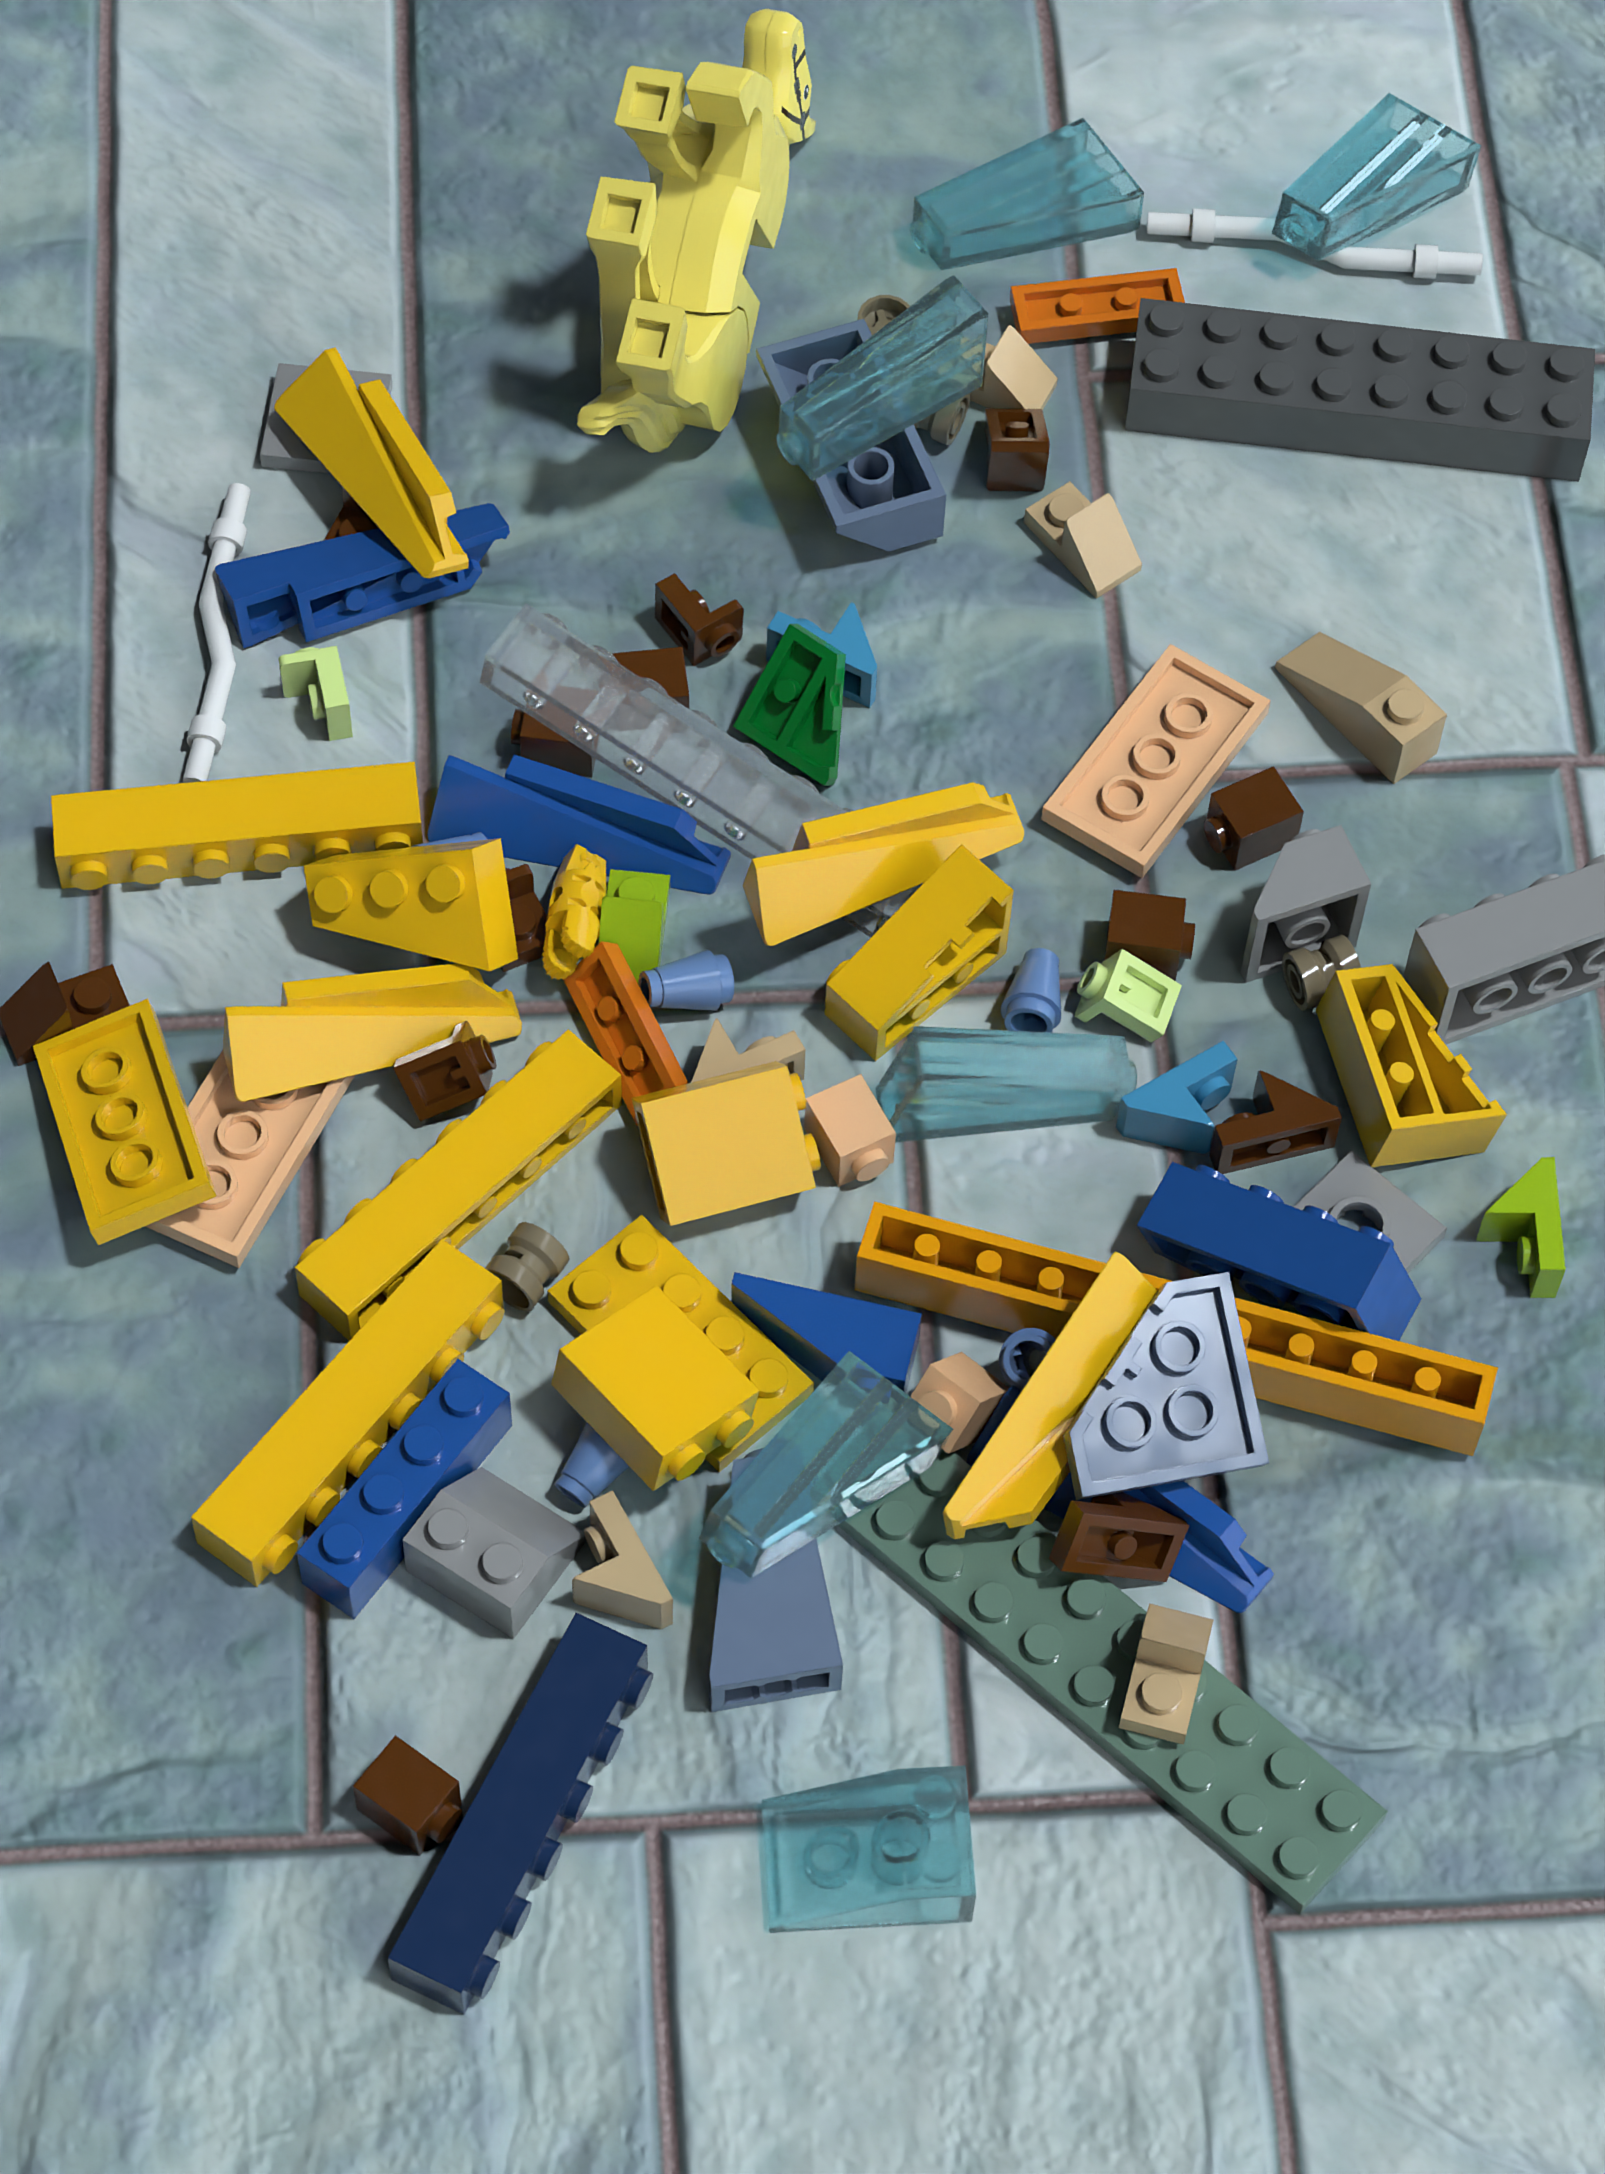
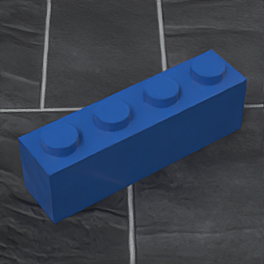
M457 1359L299 1549L297 1557L302 1584L352 1619H355L405 1558L403 1538L439 1491L477 1470L512 1427L510 1393Z

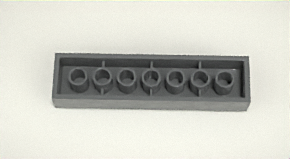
M1141 298L1125 430L1579 482L1591 441L1595 349Z

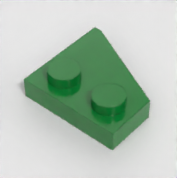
M789 624L733 727L822 785H834L838 777L846 654L801 625Z

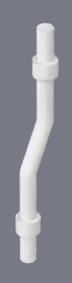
M1193 208L1192 214L1148 212L1147 234L1191 236V242L1213 243L1214 238L1275 240L1344 269L1412 272L1413 278L1436 279L1437 274L1481 276L1482 253L1438 251V245L1415 244L1414 250L1350 247L1284 218L1215 215V209Z
M232 483L228 486L221 517L213 522L208 540V546L212 552L199 599V609L212 665L200 713L192 718L187 736V743L191 749L183 783L208 780L214 753L222 749L226 733V724L222 720L236 662L223 609L224 596L217 580L215 567L222 563L234 561L235 556L240 555L243 550L247 534V528L243 522L251 490L241 483Z

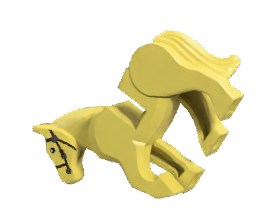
M762 9L750 15L745 26L742 67L713 62H700L687 81L686 86L683 73L639 66H630L627 69L614 122L617 126L624 129L627 135L635 141L641 157L647 161L651 180L650 182H641L600 176L586 231L589 246L596 257L599 274L601 327V394L582 407L579 414H577V426L588 435H605L614 426L621 425L623 433L629 441L649 453L661 452L669 447L686 424L721 432L728 425L736 409L742 389L747 354L750 353L760 307V301L742 274L749 245L774 249L787 197L789 146L813 135L816 127V121L809 116L812 84L806 60L802 22L788 12ZM685 92H687L690 104L684 106Z

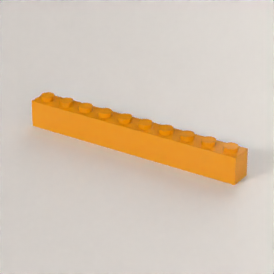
M874 1201L857 1254L854 1290L1011 1333L1024 1328H1037L1048 1332L1057 1339L1106 1263ZM1141 1273L1157 1291L1160 1286L1167 1282H1172L1168 1279ZM1235 1298L1253 1388L1257 1399L1469 1456L1474 1455L1485 1424L1498 1367Z

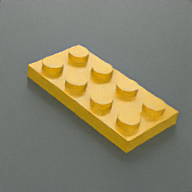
M148 998L33 1046L89 1230L98 1245L217 1196L156 1012Z
M641 1214L547 1290L548 1302L580 1334H583L657 1285L760 1390L752 1414L754 1424L746 1436L729 1448L721 1444L705 1457L718 1472H721L807 1400L814 1392V1382Z

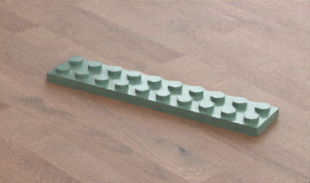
M890 1399L887 1406L879 1405L804 1480L808 1501L1300 1915L1384 1822L1388 1811L1206 1660H1204L1184 1745L1120 1729L1121 1715L1147 1612L1102 1575L1060 1571L1049 1559L1057 1537L1036 1520L1032 1524L1009 1528L1005 1522L968 1529L965 1532V1537L960 1539H953L946 1534L943 1511L971 1469V1466L954 1452L950 1454L945 1452L899 1416L902 1409Z

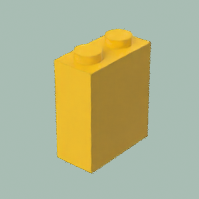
M774 1061L632 1098L660 1219L670 1226L816 1188L812 1172L820 1170V1157L813 1135L811 1133L803 1134L798 1111L806 1109L803 1085L798 1073L789 1074L788 1066Z
M657 1285L560 1348L551 1385L652 1491H655L672 1478L682 1481L689 1477L700 1467L706 1455L721 1444L729 1448L743 1439L754 1424L752 1414L760 1391Z

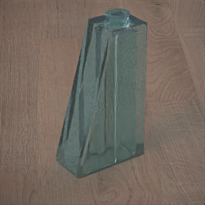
M1388 93L1283 192L1272 234L1319 261L1463 193L1469 187L1481 145Z
M1081 118L915 196L910 234L917 249L923 254L928 253L941 271L1131 233L1140 228L1144 191L1086 120Z
M954 275L945 279L780 406L779 434H777L776 440L783 457L791 465L798 464L806 475L814 481L980 388L983 382L989 313Z
M915 1026L875 1089L877 1102L896 1132L895 1143L1112 1121L1119 1111L1121 1097L1136 1089L1137 1070L1134 1062L1128 1058L1125 1036Z
M848 1351L711 1509L699 1539L707 1544L711 1554L720 1563L730 1568H738L748 1577L753 1578L930 1468L939 1458L953 1428L852 1352Z

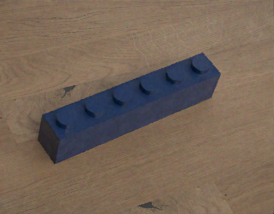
M575 1613L388 1957L392 1981L463 2015L474 1996L480 1999L485 1998L500 1968V1961L494 1959L506 1936L513 1940L518 1937L529 1916L532 1902L526 1900L531 1888L537 1878L546 1881L559 1860L563 1844L557 1840L568 1820L577 1823L589 1804L593 1793V1786L588 1784V1781L598 1763L607 1766L620 1745L624 1732L622 1728L618 1727L628 1706L638 1709L649 1691L654 1674L648 1671L646 1644L579 1613Z

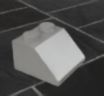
M1342 825L1323 831L1310 829L1296 835L1291 841L1284 844L1253 910L1240 972L1245 983L1283 971V954L1302 947L1309 951L1317 950L1323 941L1340 935L1346 936L1353 947H1356L1371 882Z
M480 1467L441 1489L402 1541L407 1572L514 1639L587 1540L582 1529L483 1467Z

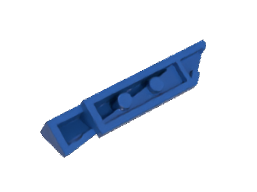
M492 503L456 510L455 514L447 517V525L465 554L467 553L469 560L468 569L433 578H423L379 528L222 563L215 567V572L243 648L253 646L298 624L299 631L305 641L309 642L471 589L482 574L479 562L495 540L507 538L510 534L509 525Z
M515 754L505 772V777L449 755L444 764L427 834L428 841L433 842L481 832L487 839L501 838L504 858L559 868L564 857L578 844L586 848L590 853L597 854L606 860V876L608 877L610 869L670 875V888L711 895L716 891L731 858V852L726 847L721 848L700 841L694 836L697 821L683 809Z
M1014 1385L1004 1394L969 1452L967 1463L971 1467L1022 1392ZM1070 1472L1044 1509L1064 1519L1071 1500L1090 1503L1092 1497L1076 1500ZM1185 1481L1124 1491V1493L1180 1517L1189 1524L1169 1577L1236 1613L1246 1611L1274 1576L1272 1570L1240 1548L1247 1535L1236 1519Z

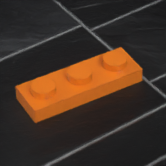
M1177 268L1011 286L1010 305L1015 327L1028 344L1136 332L1141 298L1185 303Z
M601 941L589 957L583 958L577 964L573 974L563 980L602 1058L621 1074L622 1098L636 1126H638L632 1102L633 1097L688 1084V1081L619 945Z

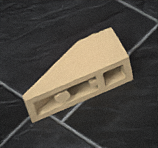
M1318 632L1276 661L1275 669L1393 784L1437 754L1447 714L1407 675L1321 632Z

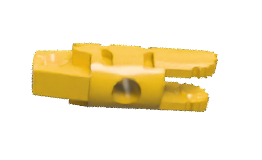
M578 844L564 857L553 882L545 923L546 936L543 947L544 952L542 953L543 968L546 970V974L551 976V979L556 978L558 981L571 976L577 967L578 960L581 957L585 959L594 952V945L600 933L602 898L606 896V860L597 854L590 853L586 848Z

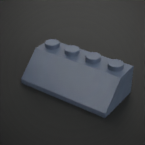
M865 319L757 348V359L836 533L889 552L943 536L946 507L945 490Z

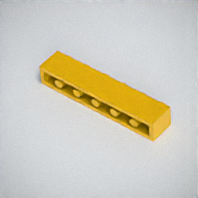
M415 762L51 795L54 856L62 889L94 890L107 884L128 882L156 884L165 879L192 876L212 879L224 876L227 873L255 870L275 873L283 871L288 867L304 866L333 855L407 848L423 843Z
M569 1029L553 1043L547 1041L539 1045L531 1053L525 1067L508 1082L501 1080L494 1084L484 1095L480 1106L463 1121L456 1119L449 1123L439 1134L435 1145L418 1160L412 1158L403 1163L396 1170L390 1184L372 1200L370 1198L361 1200L350 1210L344 1224L326 1240L324 1238L315 1240L303 1251L298 1264L295 1266L299 1296L350 1341L441 1239H444L456 1249L462 1247L622 1105L621 1074Z
M441 1239L191 1516L197 1544L255 1587H258L270 1572L273 1574L280 1573L293 1559L298 1549L297 1541L313 1524L318 1527L340 1501V1493L354 1477L359 1478L382 1451L383 1444L396 1430L401 1428L455 1361L459 1359L463 1362L464 1353L477 1338L485 1340L497 1329L505 1313L502 1280L444 1239Z

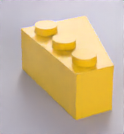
M501 838L338 854L304 865L312 925L314 927L489 972L518 960Z
M961 844L851 959L843 961L831 972L826 981L825 1015L873 1060L877 1061L1006 954L1014 890Z
M1393 964L1335 971L1316 1008V1013L1369 1165L1371 1167L1485 1152L1507 1114L1496 1099L1489 1102L1470 1078L1469 1074L1472 1068L1462 1054L1454 1057L1435 1031L1438 1025L1437 1021Z

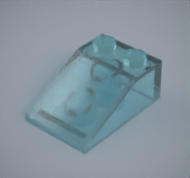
M966 1766L896 1769L762 1800L769 1933L972 1922L976 1900V1885Z

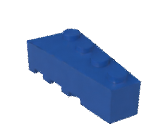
M1172 1162L1137 1224V1227L1154 1253L1202 1276L1229 1272L1231 1282L1234 1277L1239 1279L1240 1287L1265 1306L1282 1310L1287 1302L1294 1305L1295 1309L1303 1316L1385 1338L1400 1340L1422 1299L1393 1248L1394 1242L1382 1232L1368 1226H1360L1358 1231L1340 1225L1332 1215L1315 1206L1306 1205L1303 1210L1284 1204L1278 1195L1258 1185H1251L1248 1190L1233 1185L1223 1174L1205 1165H1197L1195 1170Z

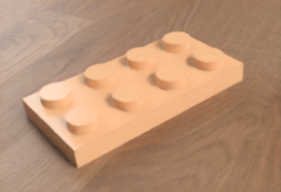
M1170 644L1045 803L1042 809L1041 820L1143 878L1267 716L1271 700Z
M222 1051L187 1107L217 1196L145 1227L240 1268L355 1075L240 1102L234 1096Z

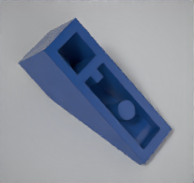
M734 1272L731 1284V1302L779 1349L838 1394L851 1397L853 1401L862 1406L876 1409L879 1405L887 1406L890 1399L901 1409L903 1408L919 1344L922 1313Z

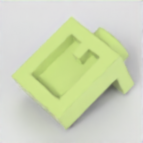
M337 646L320 649L308 647L291 654L281 655L278 661L284 697L291 698L309 694L313 719L325 718L329 741L353 737L349 700Z
M1121 949L1102 963H1092L1084 972L1077 987V993L1082 996L1075 1012V1017L1086 1023L1098 1014L1103 1013L1152 1043L1164 1035L1182 985Z

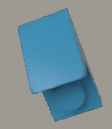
M852 602L849 604L831 634L822 631L815 623L807 619H796L777 611L767 627L766 661L769 662L788 625L799 624L846 654L843 696L870 708L876 697L877 664L855 604Z
M1223 1040L1124 1095L1120 1099L1116 1123L1117 1130L1123 1137L1195 1153H1208L1214 1132V1124L1204 1110L1216 1106L1230 1093L1238 1060Z

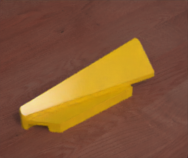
M336 347L324 350L276 400L274 410L423 578H433L468 569L469 560L467 553L465 554L447 525V517L456 513L452 493L384 384L378 379L361 383L357 389Z
M971 782L802 823L791 852L761 856L751 860L743 883V889L764 944L774 946L923 884L961 844L980 860L1021 843L1024 838V828L1010 794L1004 793L1003 795L990 798L984 785Z
M458 963L282 982L281 1006L225 1007L223 1053L236 1100L246 1102L394 1066L396 1059L451 1037L455 1025L464 1021L469 1022L475 1036L482 1034L489 1043L519 1036L522 1031V1022L511 991L508 989L502 992L495 991L484 983L480 972L473 967Z
M1117 1251L1111 1255L944 1508L943 1518L946 1534L951 1538H964L965 1532L968 1529L1005 1522L1009 1528L1032 1524L1070 1473L1063 1435L1157 1293L1154 1286L1124 1255Z

